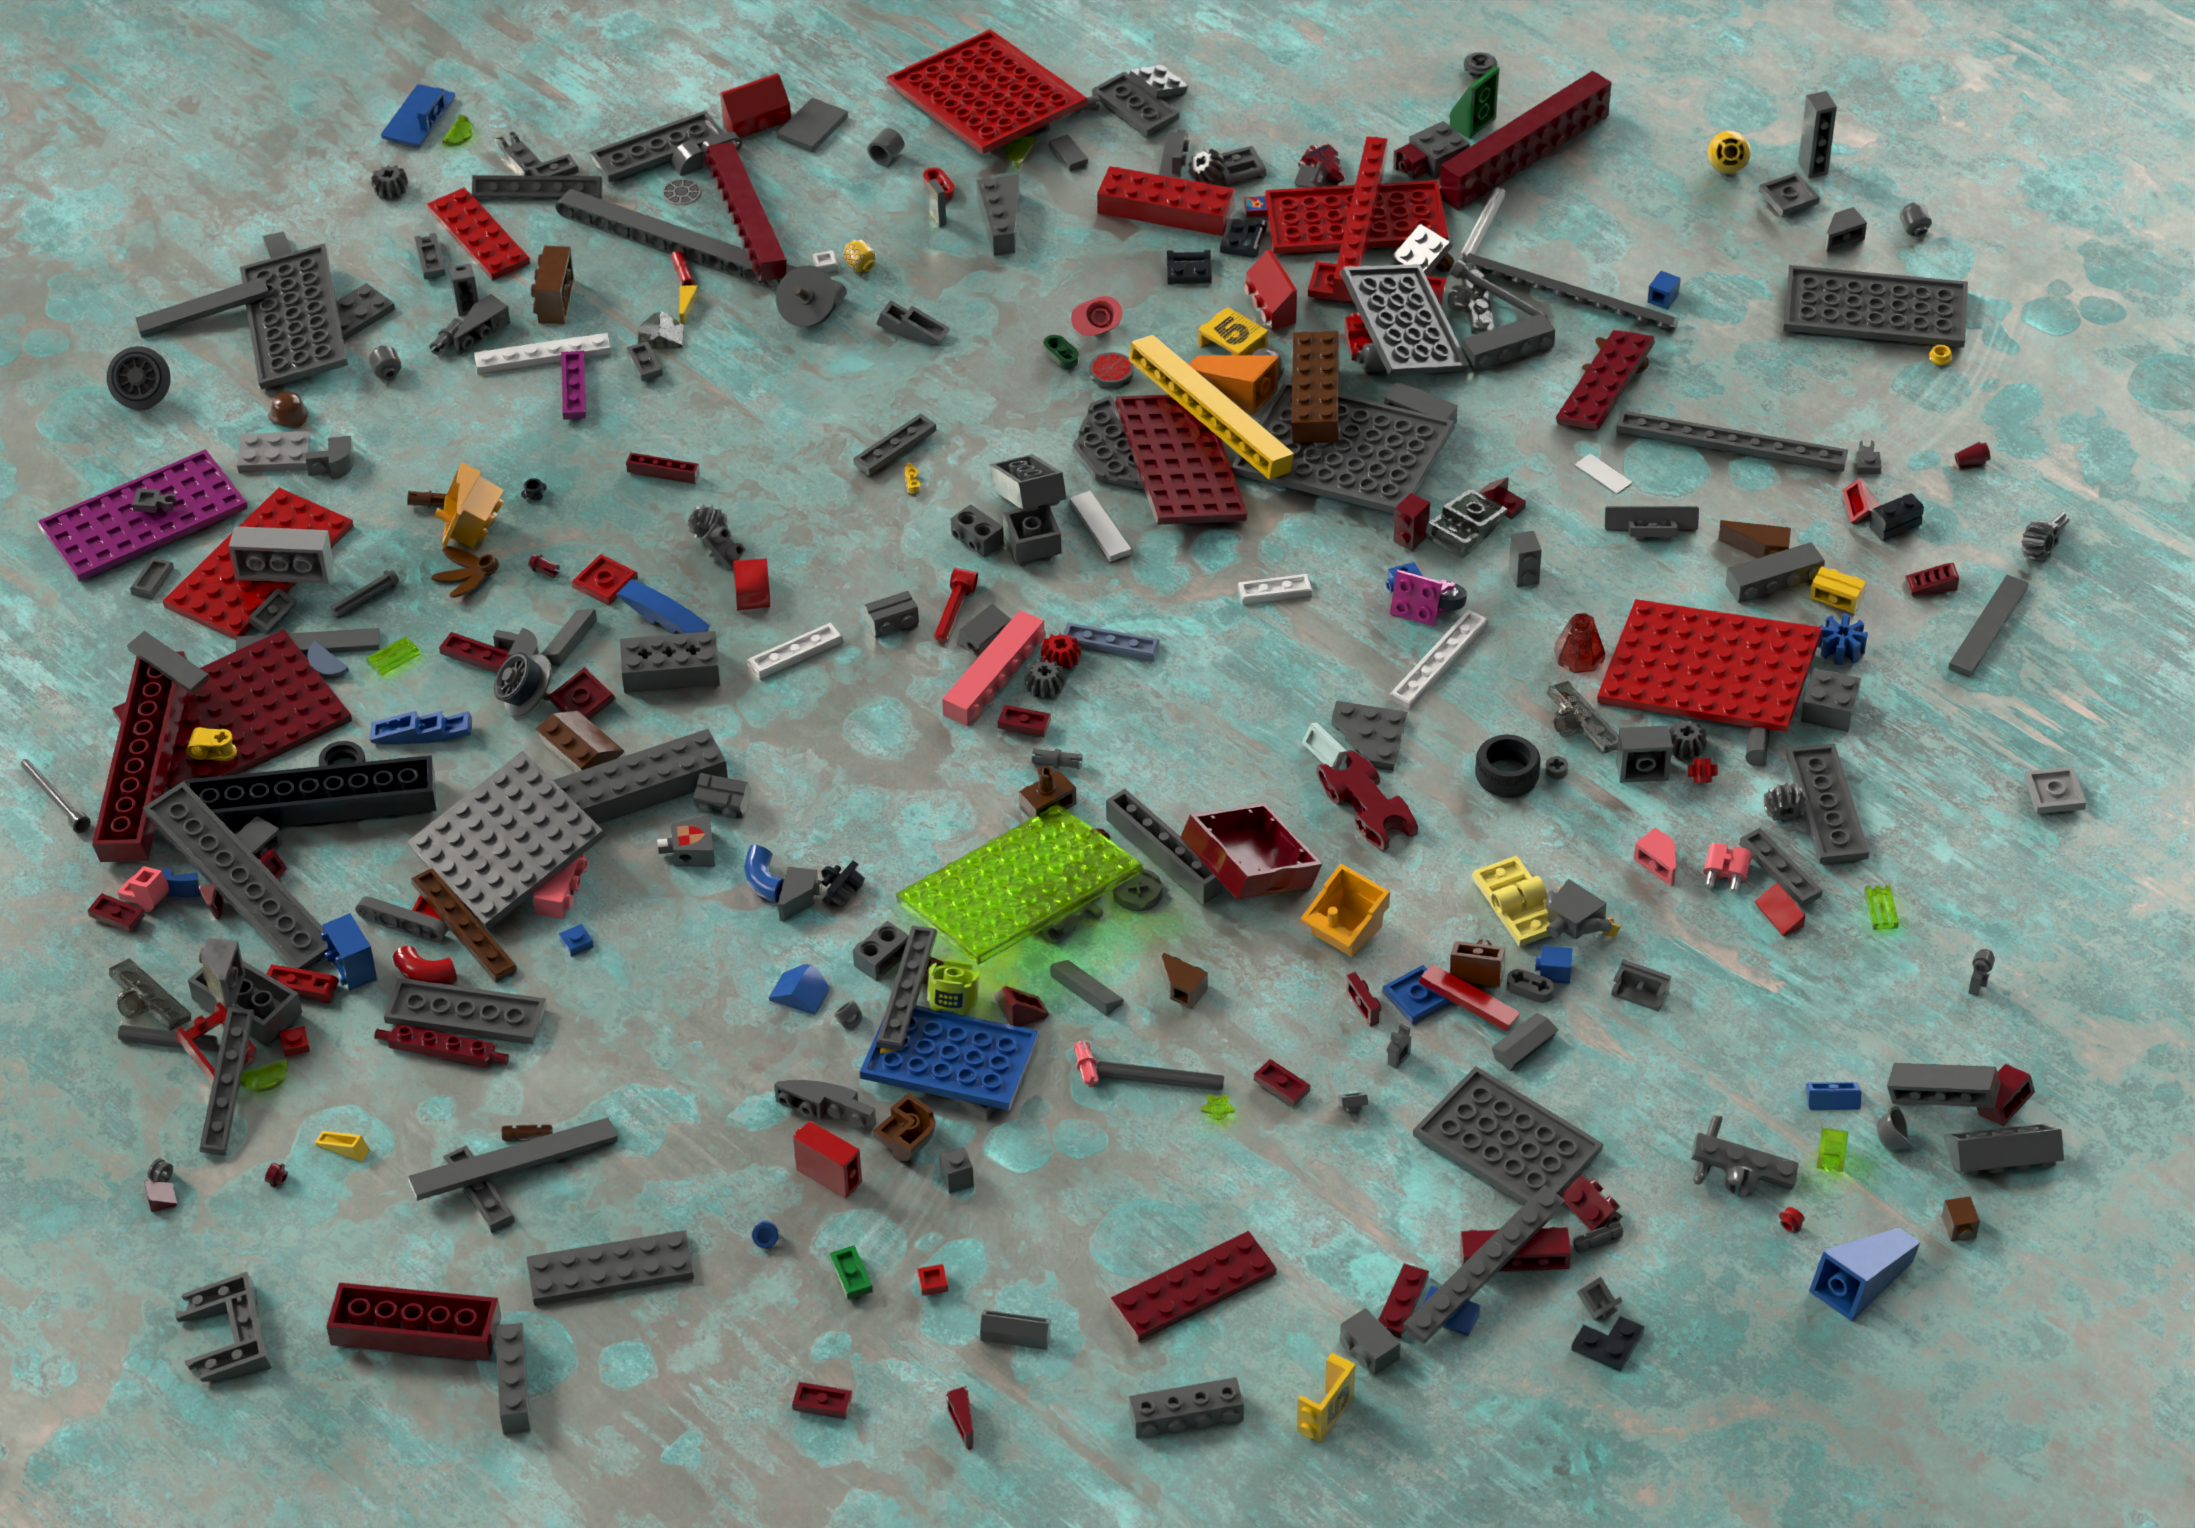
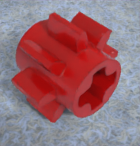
M1693 758V765H1687L1688 777H1694V783H1712V777L1718 776V764H1712V758Z

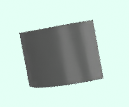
M693 139L681 144L672 155L671 165L680 176L703 168L702 151Z

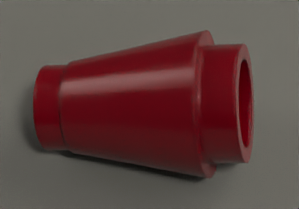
M1977 442L1954 454L1958 467L1986 464V461L1991 460L1989 447L1986 442Z

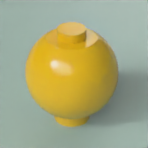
M1723 131L1714 136L1710 141L1707 156L1715 170L1723 174H1734L1741 171L1748 164L1751 148L1748 140L1742 134L1736 131Z

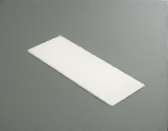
M1592 454L1587 455L1575 464L1615 493L1620 492L1633 483Z

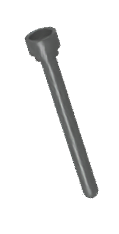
M1458 260L1451 270L1450 275L1456 279L1465 278L1530 316L1543 313L1471 272L1467 264L1461 260Z
M23 759L21 761L22 768L66 814L68 825L76 833L86 831L91 823L90 818L82 811H75L28 759Z

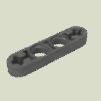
M362 897L355 907L356 913L367 921L431 942H440L448 931L447 926L437 918L372 897Z

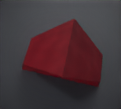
M1004 986L1001 990L992 994L1012 1026L1023 1027L1044 1019L1049 1015L1039 996L1008 986Z

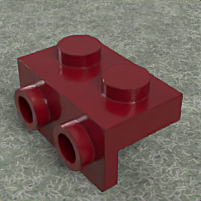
M1581 1175L1560 1195L1565 1200L1566 1205L1590 1231L1604 1227L1614 1216L1618 1220L1623 1217L1618 1211L1620 1205L1610 1195L1606 1198L1601 1193L1604 1188L1594 1178L1589 1181L1585 1176Z

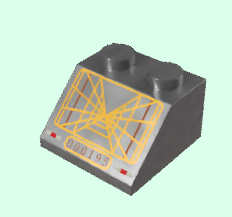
M208 938L205 947L201 948L199 953V962L203 964L204 968L203 979L207 980L210 993L228 1010V1007H235L245 977L238 941Z

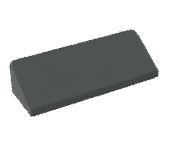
M592 608L576 610L541 655L547 657L550 663L561 666L597 621L596 610Z
M1069 960L1053 963L1050 966V974L1053 979L1105 1016L1124 1002L1123 998Z

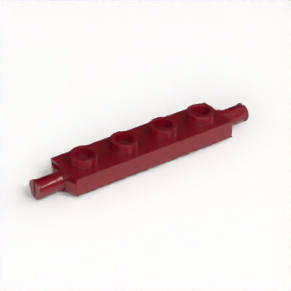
M399 1024L392 1031L377 1028L374 1034L375 1039L388 1041L389 1048L483 1067H487L492 1062L505 1065L509 1062V1054L495 1052V1043Z

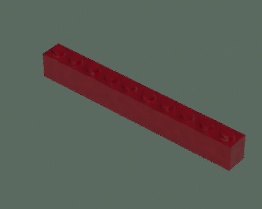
M734 143L708 145V154H705L706 167H710L711 178L715 179L716 189L720 190L722 202L725 201L726 211L731 214L732 225H736L737 236L741 237L742 247L747 250L748 261H752L753 272L758 274L760 281L783 279L787 274V259Z

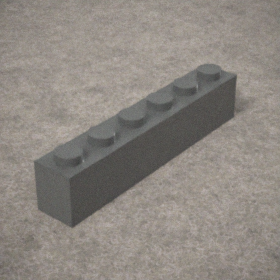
M1124 788L1106 800V820L1204 905L1222 893L1223 884L1180 838L1181 836Z

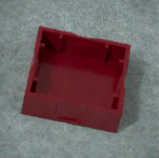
M1265 802L1239 806L1230 810H1213L1190 814L1180 837L1237 900L1313 887L1322 866V862L1302 841L1289 831L1285 823Z

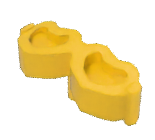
M907 463L904 469V476L908 493L915 494L921 488V483L917 480L918 470L911 463Z

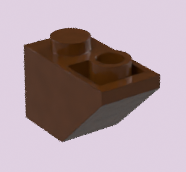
M1166 953L1162 954L1161 972L1170 999L1193 1009L1208 989V972L1200 967L1190 965L1178 957H1173Z

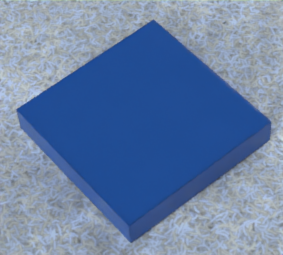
M1424 965L1382 986V993L1412 1025L1453 1003L1419 983L1420 977L1427 970Z

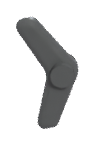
M1719 1114L1712 1117L1706 1135L1717 1138L1723 1120L1722 1115ZM1697 1161L1693 1182L1700 1185L1705 1179L1708 1164Z

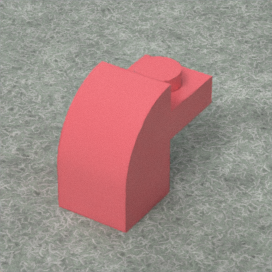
M143 866L134 876L129 878L117 891V894L121 900L139 904L144 912H150L168 894L169 885L161 870Z

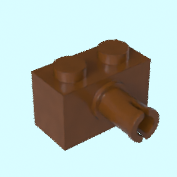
M1047 765L1042 766V769H1038L1039 781L1019 791V808L1036 826L1077 804L1076 787L1060 770L1053 772V768Z
M1483 939L1478 940L1476 944L1455 941L1450 954V974L1466 983L1483 984L1487 987H1500L1505 970V947L1492 946L1491 942L1487 939L1484 945Z

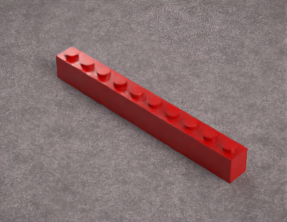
M1366 136L1333 278V299L1353 301L1340 272L1343 267L1363 266L1387 162L1388 138Z

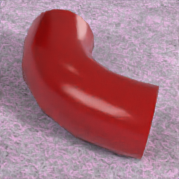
M403 946L393 954L392 960L396 968L407 979L439 984H450L457 981L456 970L450 957L435 961L425 960L418 955L416 949L412 946Z

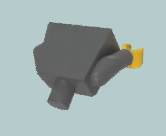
M1570 879L1565 882L1562 888L1558 887L1556 890H1550L1547 894L1546 910L1548 911V922L1550 924L1546 929L1553 938H1558L1564 932L1573 939H1578L1584 934L1603 931L1609 937H1616L1621 926L1613 924L1614 920L1611 917L1606 919L1607 903Z

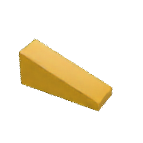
M698 285L680 286V324H685L699 296Z
M322 1131L315 1141L318 1147L361 1162L370 1150L362 1135Z

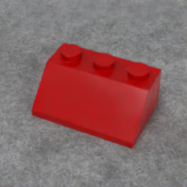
M779 73L720 92L723 127L727 132H735L739 138L786 123L791 119L790 101Z
M1271 249L1266 250L1246 272L1244 290L1252 298L1255 309H1259L1263 322H1267L1270 329L1275 330L1296 324L1297 289Z

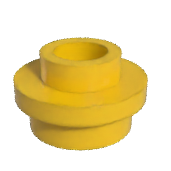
M1937 345L1930 351L1929 359L1936 365H1947L1952 360V353L1947 346Z

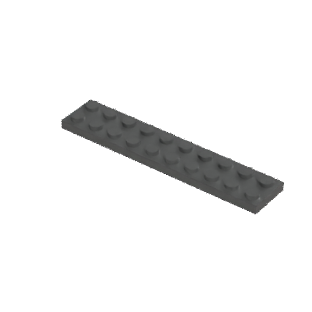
M181 782L143 807V813L216 888L289 967L305 970L325 956L328 950L326 941L321 939V933L324 932L322 925L184 782Z

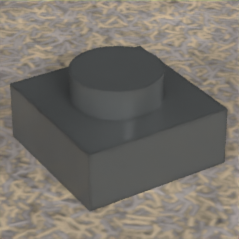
M1364 1092L1338 1095L1339 1106L1346 1108V1111L1362 1110L1363 1105H1368V1096Z

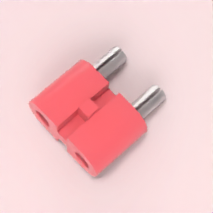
M1712 843L1709 846L1703 870L1707 876L1705 887L1709 888L1710 884V889H1712L1715 879H1722L1723 876L1728 877V881L1732 882L1730 892L1738 893L1740 883L1745 882L1747 879L1752 852L1742 847L1734 846V849H1728V845Z

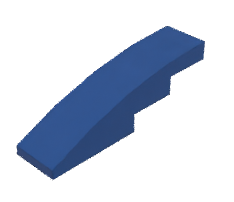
M633 579L617 593V597L654 625L658 622L672 634H675L677 631L680 634L707 632L710 628L708 623L686 607L659 591Z
M416 711L371 722L370 741L371 743L417 744L469 736L472 730V716L467 711L446 717L443 711L420 717Z

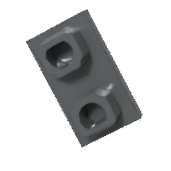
M716 522L711 525L709 531L701 540L709 548L707 555L710 558L716 556L729 570L733 568L734 561L739 560L746 549L741 543H734L730 538L731 532L726 526L720 527Z

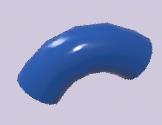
M751 845L744 865L747 883L758 896L778 903L784 879L773 876L769 871L773 854L762 846Z

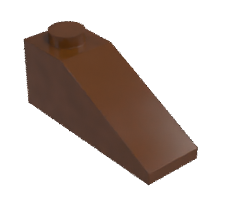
M1720 520L1718 540L1758 559L1789 549L1791 528Z

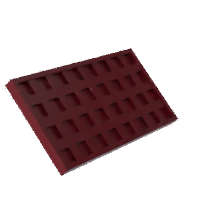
M1170 395L1116 396L1115 405L1157 525L1247 521L1248 513L1222 441L1215 433Z

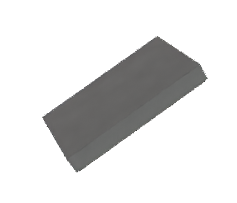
M812 97L777 132V139L814 152L848 117V111Z

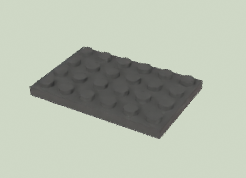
M1420 264L1342 268L1340 274L1389 375L1467 371L1469 363Z
M1477 1066L1413 1129V1137L1523 1205L1544 1185L1557 1195H1560L1603 1150L1602 1142Z

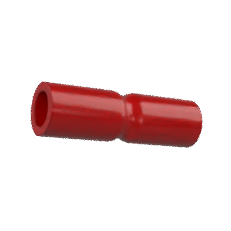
M681 251L673 252L671 260L681 285L693 286L694 279Z

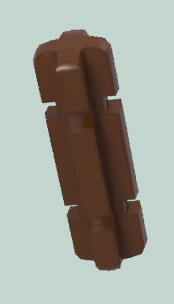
M541 1124V1127H538V1125H516V1128H513V1125H504L501 1129L503 1141H513V1138H517V1141H525L553 1134V1127L550 1124Z

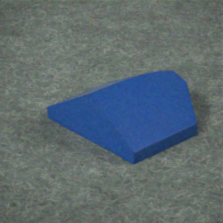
M803 964L781 975L769 996V1001L816 1015L830 991V987L818 968L809 964Z

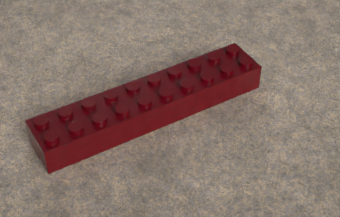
M1592 70L1443 163L1440 175L1442 201L1458 211L1515 176L1523 169L1531 166L1553 150L1561 147L1580 133L1590 129L1599 121L1604 120L1609 116L1612 82Z
M184 651L177 652L182 657L187 659ZM137 656L92 842L100 862H140L149 860L156 826L143 813V807L164 794L187 692Z

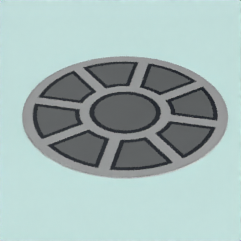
M690 179L672 180L662 189L664 199L674 204L690 203L696 200L701 193L699 184Z

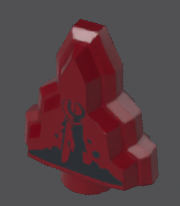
M1330 144L1321 147L1317 145L1310 146L1298 162L1299 167L1301 164L1316 167L1318 161L1322 162L1328 170V180L1336 184L1345 180L1344 171L1339 166V153Z

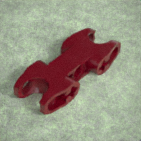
M1353 750L1346 753L1345 763L1348 769L1335 770L1324 763L1317 765V776L1327 796L1335 804L1346 800L1358 813L1354 816V822L1358 831L1378 849L1384 851L1390 848V839L1387 833L1389 830H1400L1410 837L1418 834V824L1409 806L1400 796L1387 799L1377 787L1380 784L1377 770L1360 754Z

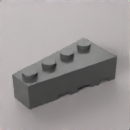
M1019 174L976 180L977 201L993 256L1015 253L1020 197Z

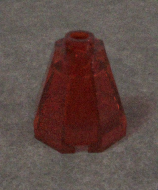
M1586 613L1574 614L1568 621L1554 645V652L1559 666L1564 667L1566 665L1569 667V671L1573 673L1593 672L1598 668V664L1600 662L1602 664L1605 660V649L1594 617Z

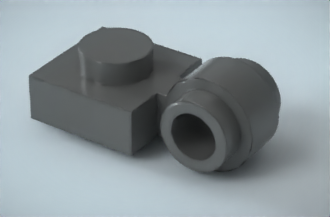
M1981 949L1975 953L1972 962L1974 971L1971 976L1969 994L1978 996L1981 986H1987L1990 976L1989 971L1992 970L1995 962L1993 952L1988 949Z

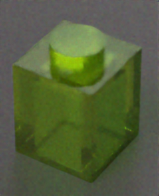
M1822 1128L1817 1169L1843 1172L1848 1131Z

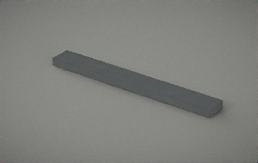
M609 1117L409 1175L408 1181L416 1200L419 1201L618 1142V1136Z

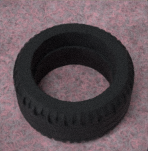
M1510 734L1491 737L1482 743L1476 754L1475 774L1477 781L1483 789L1496 796L1517 797L1531 791L1538 782L1541 763L1540 754L1536 746L1523 737ZM1499 760H1513L1519 762L1525 768L1514 772H1505L1494 768L1491 764Z

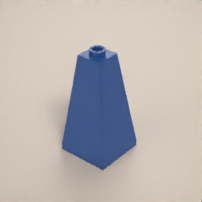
M1895 1228L1828 1248L1822 1253L1809 1292L1853 1321L1913 1263L1920 1241L1902 1229Z

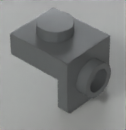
M1601 1277L1576 1292L1593 1320L1601 1315L1604 1319L1619 1311L1616 1306L1623 1302L1621 1297L1617 1299L1613 1297Z

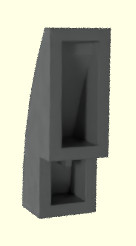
M892 300L889 301L880 313L876 325L901 337L928 344H940L950 330L948 326L914 306L907 310Z

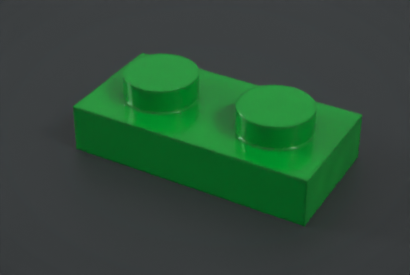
M855 1245L829 1253L830 1261L847 1300L873 1292L872 1283Z

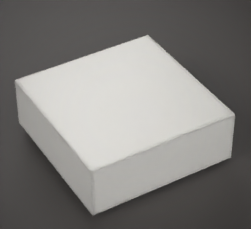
M833 251L812 254V262L815 267L825 272L838 270V264Z

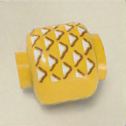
M853 240L845 246L843 259L854 272H868L874 267L876 254L865 241Z

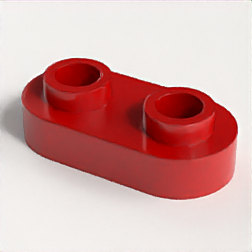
M932 167L923 172V183L927 188L928 181L936 179L945 191V201L954 197V183L942 169Z

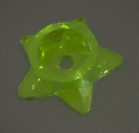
M1207 1094V1104L1201 1108L1202 1113H1208V1116L1216 1121H1220L1229 1113L1235 1112L1234 1108L1228 1104V1094L1220 1097Z

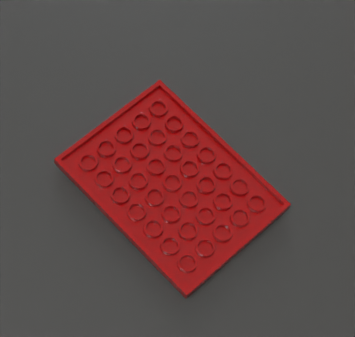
M991 29L887 76L888 85L981 154L989 153L1002 145H1006L1088 105L1086 96Z
M1635 599L1598 692L1597 703L1741 726L1762 727L1767 730L1787 733L1822 636V627Z

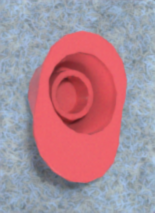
M1110 296L1096 297L1074 308L1071 313V323L1078 333L1085 336H1095L1111 330L1119 324L1122 319V308L1119 302Z

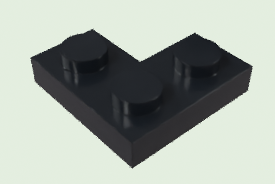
M1619 1316L1609 1335L1583 1324L1572 1343L1571 1350L1621 1372L1642 1337L1645 1326Z

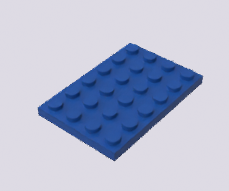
M916 1005L902 1051H890L880 1054V1048L877 1047V1039L882 1025L881 1022L861 1067L860 1079L1009 1111L1039 1039V1031L946 1011H933L930 1008Z

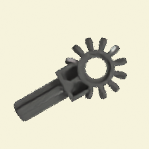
M2061 512L2050 522L2038 520L2037 522L2032 521L2026 526V531L2023 533L2021 541V551L2024 557L2034 561H2045L2047 557H2050L2052 549L2059 544V531L2070 521L2066 513Z

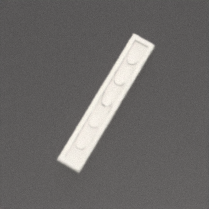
M1467 610L1390 693L1389 700L1410 710L1486 628L1488 619L1471 610Z

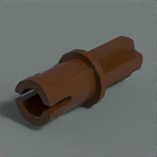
M429 490V492L408 491L407 505L428 506L430 509L431 506L444 507L447 494L432 493V490Z

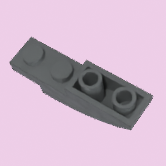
M811 1080L777 1081L774 1085L776 1102L784 1107L800 1111L808 1117L812 1116L821 1120L825 1113L833 1118L842 1119L857 1128H863L870 1132L876 1126L875 1108L859 1102L858 1091L832 1083Z

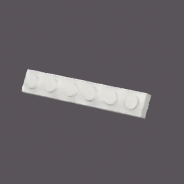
M608 333L485 350L474 352L477 374L561 362V352L584 350L585 358L611 354Z

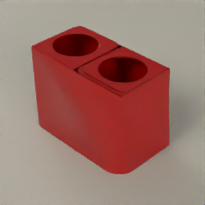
M767 558L734 561L737 611L771 607Z

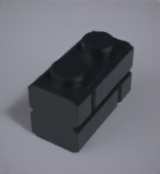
M1913 493L1902 496V498H1897L1873 508L1869 527L1881 541H1884L1922 524L1924 506Z

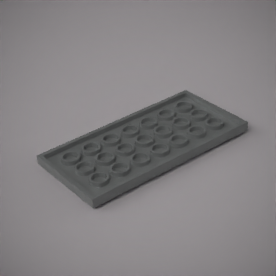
M325 243L240 267L242 284L264 277L270 297L246 304L258 383L261 390L348 365L328 250Z
M1789 265L1783 331L1964 348L1968 282Z

